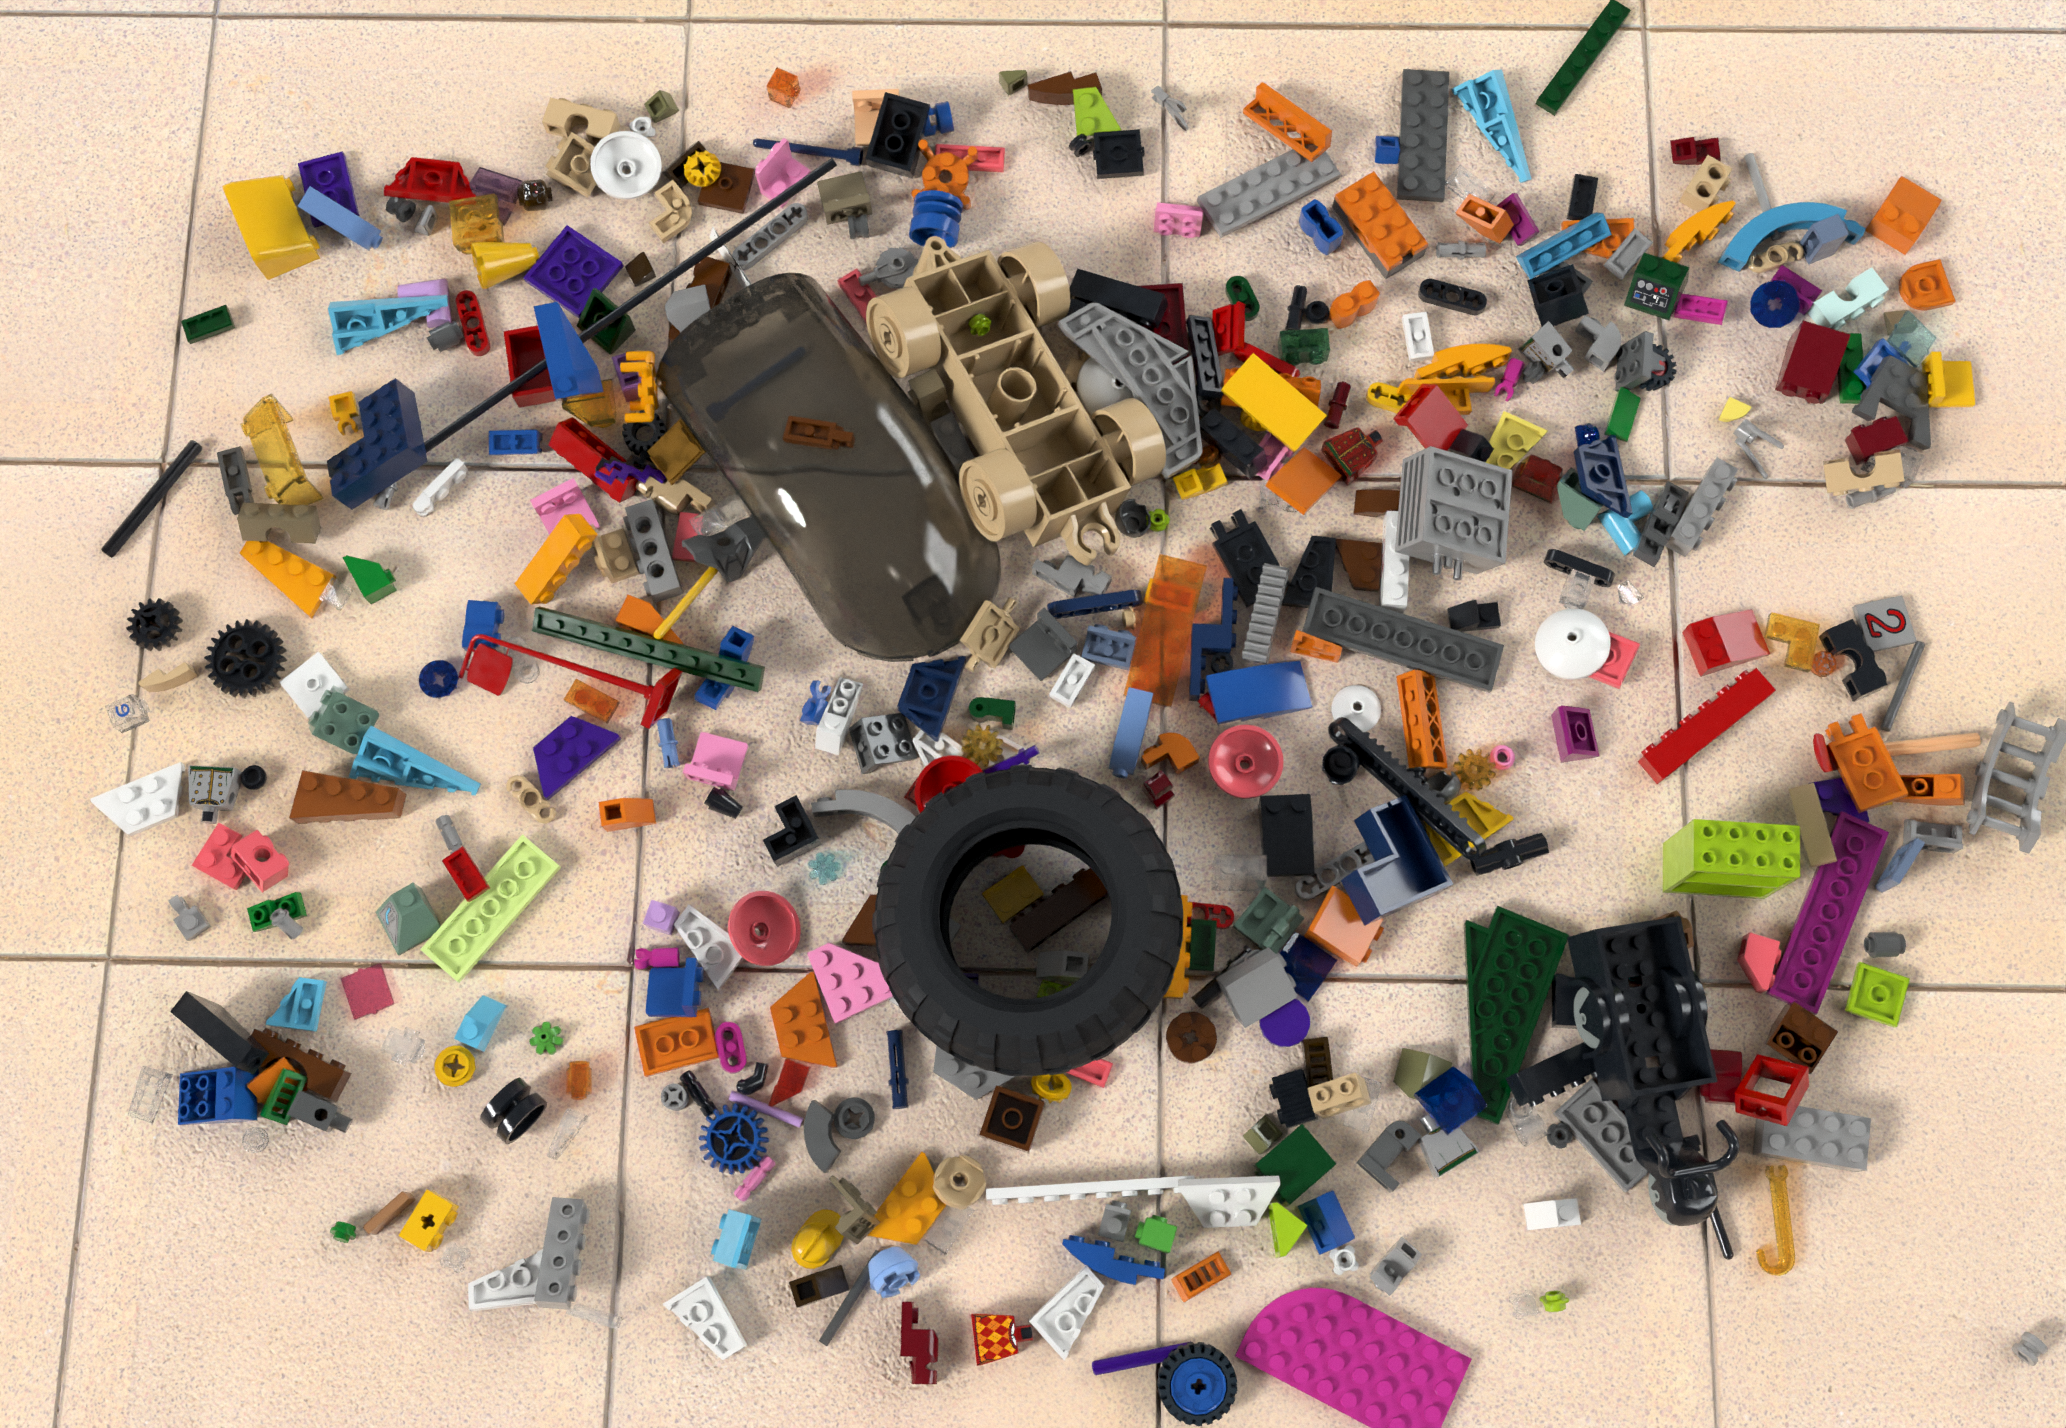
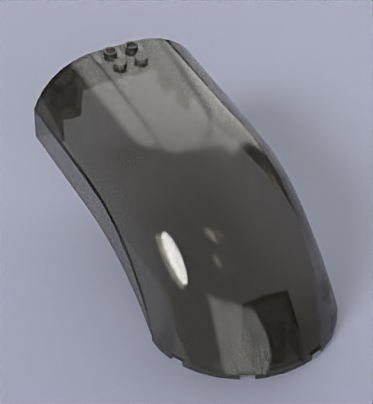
M782 273L761 279L701 315L673 340L664 353L656 373L655 382L678 419L681 418L705 450L708 460L768 541L826 630L843 646L857 651L859 655L888 662L914 661V658L926 655L932 657L960 643V639L984 601L987 600L993 603L998 592L1001 577V559L997 542L984 537L972 522L962 499L959 473L928 424L816 279L802 273ZM788 416L835 422L838 426L843 427L844 431L854 433V447L839 446V450H830L786 443L782 438Z

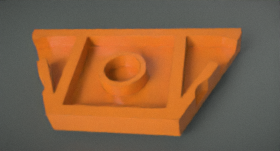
M813 971L770 1006L781 1057L837 1068L817 980Z

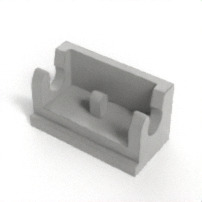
M1913 819L1904 820L1903 845L1915 838H1919L1925 842L1921 850L1954 854L1963 849L1961 825H1944L1920 822Z

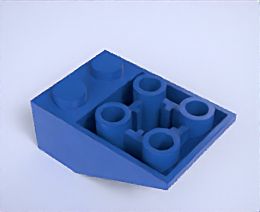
M236 1067L180 1073L178 1125L235 1123L257 1120V1097L246 1084L259 1075V1069L254 1074Z

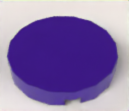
M1293 999L1260 1019L1259 1026L1263 1037L1269 1043L1277 1047H1291L1299 1044L1307 1036L1310 1028V1016L1307 1008L1299 1000Z

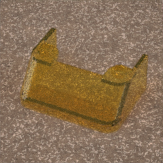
M271 393L262 397L245 414L243 423H240L245 436H249L266 480L265 492L269 499L274 498L278 504L309 505L322 500V494L307 479L287 427V423L294 421L293 417Z

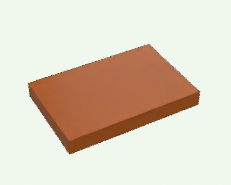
M1303 447L1268 480L1265 486L1301 514L1305 515L1340 480L1342 475L1307 448Z
M710 1008L697 1010V1017H669L634 1027L645 1077L719 1058Z

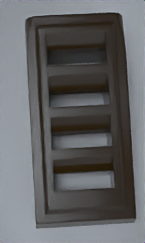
M1328 1037L1303 1039L1301 1046L1308 1087L1322 1084H1313V1079L1327 1077V1082L1333 1080ZM1322 1046V1051L1309 1052V1047ZM1324 1056V1061L1311 1063L1310 1058ZM1325 1067L1326 1072L1312 1073L1311 1068Z

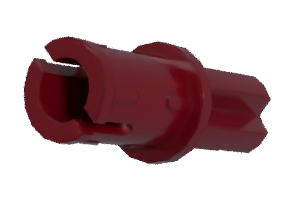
M1344 381L1337 383L1333 399L1328 404L1330 408L1324 425L1331 429L1339 428L1343 411L1347 409L1346 401L1351 385Z

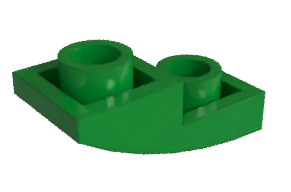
M294 892L279 899L266 900L247 908L253 932L277 927L272 925L270 916L279 908L288 910L289 916L294 921L306 917L307 914L301 893Z

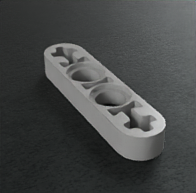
M800 203L789 205L739 245L732 255L741 269L748 270L804 226L808 220L805 206ZM793 213H801V217H793ZM776 225H783L786 229L782 234H775L773 228ZM759 239H765L768 242L767 246L761 249L755 247V243ZM739 256H747L748 260H740Z
M1365 841L1314 870V875H1305L1298 880L1295 886V893L1299 899L1304 901L1312 900L1329 890L1332 885L1336 886L1341 883L1343 878L1356 869L1375 862L1371 854L1362 859L1365 862L1364 864L1361 862L1359 856L1367 850ZM1344 858H1353L1356 861V868L1354 870L1345 869L1342 864ZM1326 869L1333 871L1335 874V880L1331 883L1324 882L1321 878V873ZM1313 876H1316L1318 884L1323 888L1319 889V886L1316 885L1311 889L1310 895L1307 892L1302 893V883L1305 882L1306 885H1310L1315 881Z

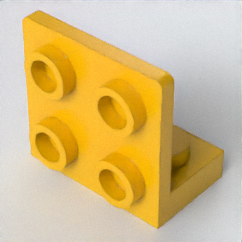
M1931 352L1921 363L1922 372L1927 374L1929 407H1973L1975 405L1971 362L1942 360L1941 352Z

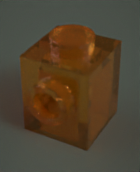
M778 67L766 86L769 99L787 108H791L801 91L798 76Z

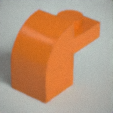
M1172 732L1158 735L1157 742L1160 746H1150L1143 751L1144 755L1141 756V763L1145 770L1167 758L1177 775L1198 764L1200 759L1195 748L1186 737Z

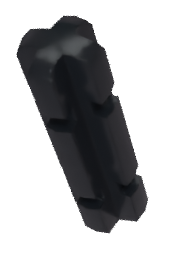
M690 1070L686 1071L680 1076L681 1082L684 1086L688 1087L687 1091L696 1104L701 1106L700 1110L704 1116L713 1115V1111L717 1109L712 1101H709L710 1097L700 1082H696L697 1078Z

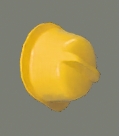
M828 1209L814 1212L796 1233L792 1241L791 1252L794 1260L800 1266L807 1269L821 1267L839 1247L844 1236L835 1228L841 1218L837 1212Z

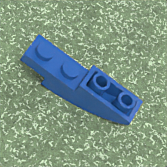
M1069 1235L1068 1240L1063 1239L1062 1245L1075 1258L1108 1278L1131 1285H1136L1137 1275L1164 1279L1165 1269L1159 1268L1160 1262L1145 1260L1144 1265L1134 1263L1133 1257L1119 1255L1118 1260L1113 1259L1115 1248H1110V1242L1095 1240L1094 1244L1084 1243V1237Z

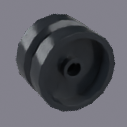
M520 1077L502 1088L490 1100L480 1115V1120L489 1128L498 1127L497 1136L505 1144L513 1143L528 1131L547 1107V1102L539 1094L529 1095L531 1086Z

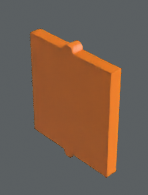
M282 1057L249 1081L246 1086L257 1097V1102L264 1105L283 1068L299 1074L300 1070L295 1069L285 1057ZM286 1077L284 1082L297 1086L299 1081ZM306 1082V1084H305V1086H304V1088H303L302 1091H307V1090H308V1089H307V1084H308L307 1082ZM282 1087L280 1092L292 1095L293 1090ZM281 1097L276 1099V1101L286 1105L289 1101ZM273 1106L272 1111L275 1112L281 1110V1108H278L276 1106Z

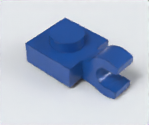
M819 680L812 681L810 685L812 698H808L802 708L800 721L807 725H819L828 705V702L825 700L831 692V686L824 685L820 692L819 685L821 681Z

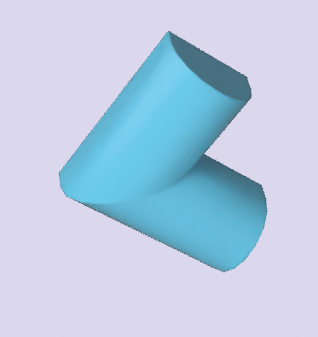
M1641 490L1629 497L1633 513L1628 518H1624L1610 509L1597 516L1624 556L1635 550L1641 536L1634 523L1650 514L1653 510L1651 500Z

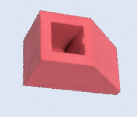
M1750 932L1742 938L1737 961L1755 992L1763 993L1772 988L1775 981V974L1772 972L1774 964H1777L1780 960L1781 950L1778 949L1780 941Z

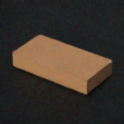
M402 1191L363 1225L364 1230L368 1234L376 1235L416 1199L411 1193Z

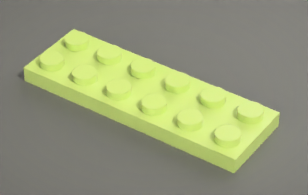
M522 834L484 877L490 889L471 902L465 899L420 950L460 983L561 867Z

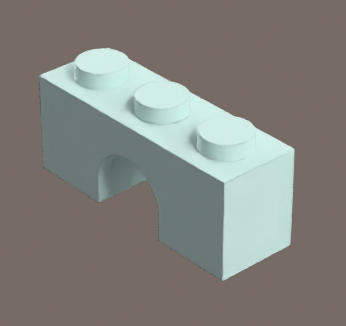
M1871 267L1853 278L1845 288L1852 301H1844L1832 291L1815 301L1807 313L1817 325L1839 330L1846 324V320L1850 318L1855 320L1863 315L1865 309L1869 306L1873 309L1885 300L1883 296L1888 292V287Z

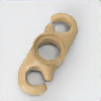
M1794 241L1773 245L1767 251L1756 254V258L1761 259L1763 262L1761 267L1753 264L1754 255L1749 256L1747 265L1755 273L1776 270L1787 262L1795 261V257L1789 254L1790 248L1798 250V260L1804 256V249L1800 243ZM1776 252L1780 254L1782 261H1772L1770 253Z
M512 776L507 781L506 790L512 791L513 783L520 781L522 783L521 790L513 791L512 796L519 800L520 805L537 822L550 823L556 816V809L554 807L550 808L549 816L546 818L541 817V809L549 808L550 803L543 798L542 794L524 776ZM529 793H535L538 796L537 802L532 806L526 805L524 801Z

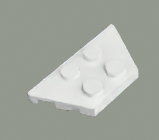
M179 762L93 797L90 800L127 835H136L178 817L180 807L178 801L183 787L180 784L182 772H185V765Z
M1279 1176L1179 1179L1178 1186L1204 1228L1257 1226L1280 1186Z

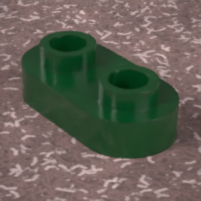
M1242 276L1231 277L1227 281L1225 288L1230 303L1232 305H1235L1238 301L1244 303L1245 308L1251 310L1249 313L1245 312V321L1254 320L1258 316L1260 305L1248 280ZM1239 288L1241 292L1236 293L1233 289Z

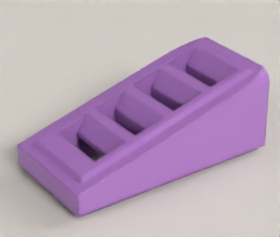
M626 353L612 357L626 402L641 399L638 396V383H641V377H639L638 372H621L620 368L621 362L632 361H626Z

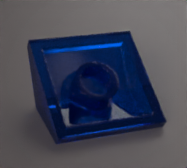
M1296 931L1280 952L1286 962V966L1283 967L1286 974L1289 973L1296 983V987H1294L1295 992L1308 1002L1337 962V959Z
M1454 1066L1414 1093V1097L1447 1136L1487 1107L1473 1080Z

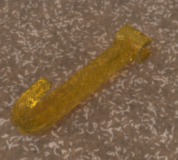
M1778 1165V1176L1774 1174V1166H1767L1765 1169V1175L1770 1185L1778 1264L1773 1267L1768 1265L1763 1249L1756 1250L1759 1266L1768 1274L1776 1276L1787 1274L1795 1264V1249L1786 1184L1788 1169L1785 1165Z

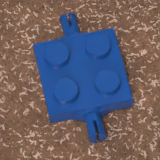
M1882 338L1874 344L1854 370V373L1866 384V389H1868L1872 382L1870 379L1884 357L1891 355L1908 364L1904 354L1910 348V345L1902 341L1896 349Z

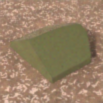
M1402 1048L1393 1082L1412 1099L1426 1102L1443 1097L1452 1062L1430 1053Z

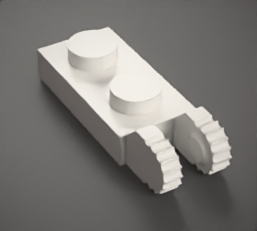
M458 458L455 459L416 498L417 500L412 506L418 515L427 517L429 513L434 511V503L437 500H443L448 495L449 489L455 483L458 484L465 478L468 469L464 463Z

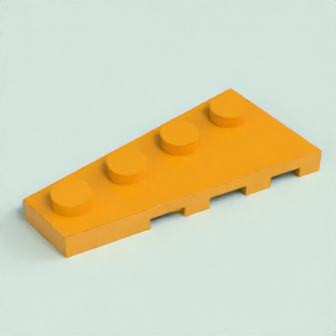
M246 541L239 553L311 619L337 578L334 574L269 541Z

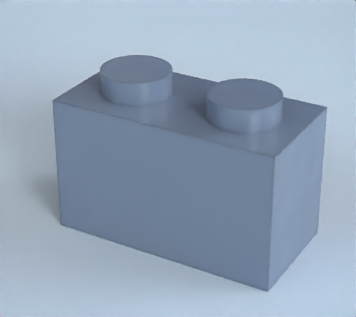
M1838 214L1813 223L1800 241L1808 264L1834 255L1849 235L1846 223L1841 220Z

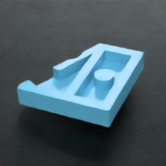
M299 977L292 986L291 992L285 995L279 1003L280 1007L274 1015L266 1020V1025L317 1032L327 982Z

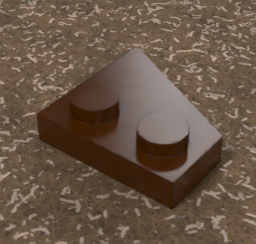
M870 894L842 939L844 945L876 946L872 919L875 912L877 895Z

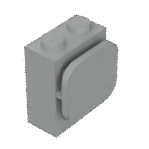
M1269 947L1264 950L1256 949L1231 963L1227 972L1216 978L1235 1018L1245 1028L1297 998L1294 990L1296 983L1289 973L1286 974L1283 968L1286 966L1285 960L1279 952L1275 954Z

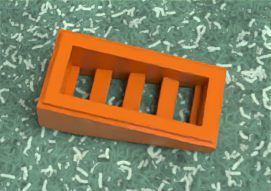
M1219 1251L1176 1275L1171 1281L1182 1301L1186 1302L1231 1275V1272ZM1210 1262H1214L1221 1275L1216 1276L1209 1264ZM1201 1267H1204L1211 1279L1209 1282L1203 1274ZM1194 1272L1202 1286L1198 1287L1191 1273ZM1183 1278L1187 1280L1192 1292H1190Z

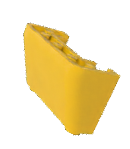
M284 175L235 181L222 186L254 263L267 280L320 259L317 249H320L319 243L314 235L310 236L306 231L292 198V192L296 189L290 177L285 178Z

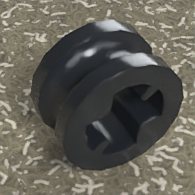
M1085 134L1076 136L1069 144V149L1074 151L1076 157L1084 155L1092 146V142L1086 140L1087 136Z
M1219 652L1213 656L1211 669L1214 674L1232 670L1233 659L1230 654ZM1220 659H1225V664L1229 666H1224V669H1219V664L1215 662H1220Z
M1414 767L1406 769L1408 772H1414L1413 777L1421 778V783L1428 781L1427 777L1424 776L1426 768Z

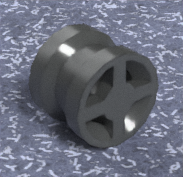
M390 197L386 204V211L391 215L395 214L400 222L408 221L416 210V204L405 198Z
M862 214L860 217L848 216L850 239H855L857 236L869 238L867 214Z

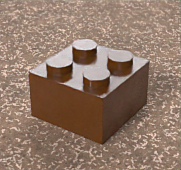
M996 1085L979 1136L1029 1154L1045 1107V1101Z

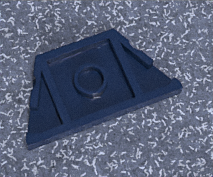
M1610 435L1602 441L1599 439L1591 444L1579 446L1573 453L1582 493L1620 516L1628 518L1633 512L1616 435Z
M959 656L958 660L946 662L940 659L933 660L930 663L920 662L912 664L898 702V711L936 742L939 741L966 663L965 656Z

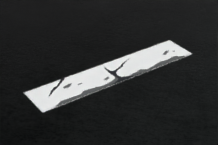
M712 227L710 239L713 241L719 237L714 227ZM724 244L718 251L724 260L730 264L731 270L757 307L760 299L759 294Z

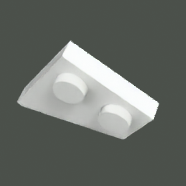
M922 730L912 740L924 766L943 756L954 755L964 757L967 753L965 748L943 732L938 742L934 741Z

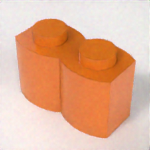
M1371 280L1360 282L1351 292L1341 294L1332 302L1329 318L1337 329L1350 326L1357 317L1367 315L1375 308L1380 292Z

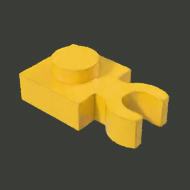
M349 391L329 396L332 417L335 422L339 421V432L343 436L346 435L345 427L351 425L355 433L358 432V425L352 419V417L359 416L354 393Z

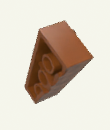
M302 770L289 818L297 824H307L310 822L328 823L330 821L346 822L361 819L401 818L407 794L395 787Z

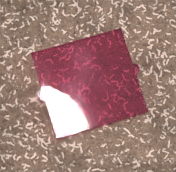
M381 963L366 969L359 968L358 972L340 978L354 1020L369 1014L376 1015L379 1010L395 1005Z

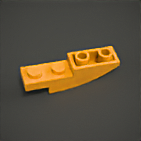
M1732 200L1710 206L1684 221L1668 237L1664 245L1669 250L1662 258L1679 263L1683 258L1681 254L1685 249L1689 252L1696 243L1702 245L1707 239L1712 241L1720 231L1718 229L1721 223L1726 225L1733 217L1734 213L1732 210L1736 202Z
M1486 343L1446 348L1435 352L1431 364L1417 369L1414 378L1425 380L1431 377L1440 378L1445 375L1451 377L1459 373L1460 369L1464 377L1470 375L1475 377L1481 375L1490 367L1499 368L1505 365L1512 350L1507 346Z

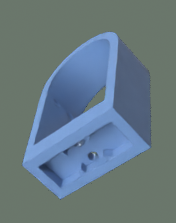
M309 186L298 204L299 208L370 251L371 247L377 249L383 240V237L379 235L381 230Z
M1128 688L1109 764V769L1113 770V776L1126 779L1128 774H1134L1152 705L1153 693Z

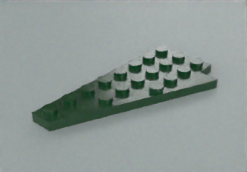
M1500 906L1495 908L1488 928L1469 920L1464 922L1473 1115L1496 1125L1500 1123L1511 1093L1505 1078L1519 1072L1567 943V937H1569L1564 932Z

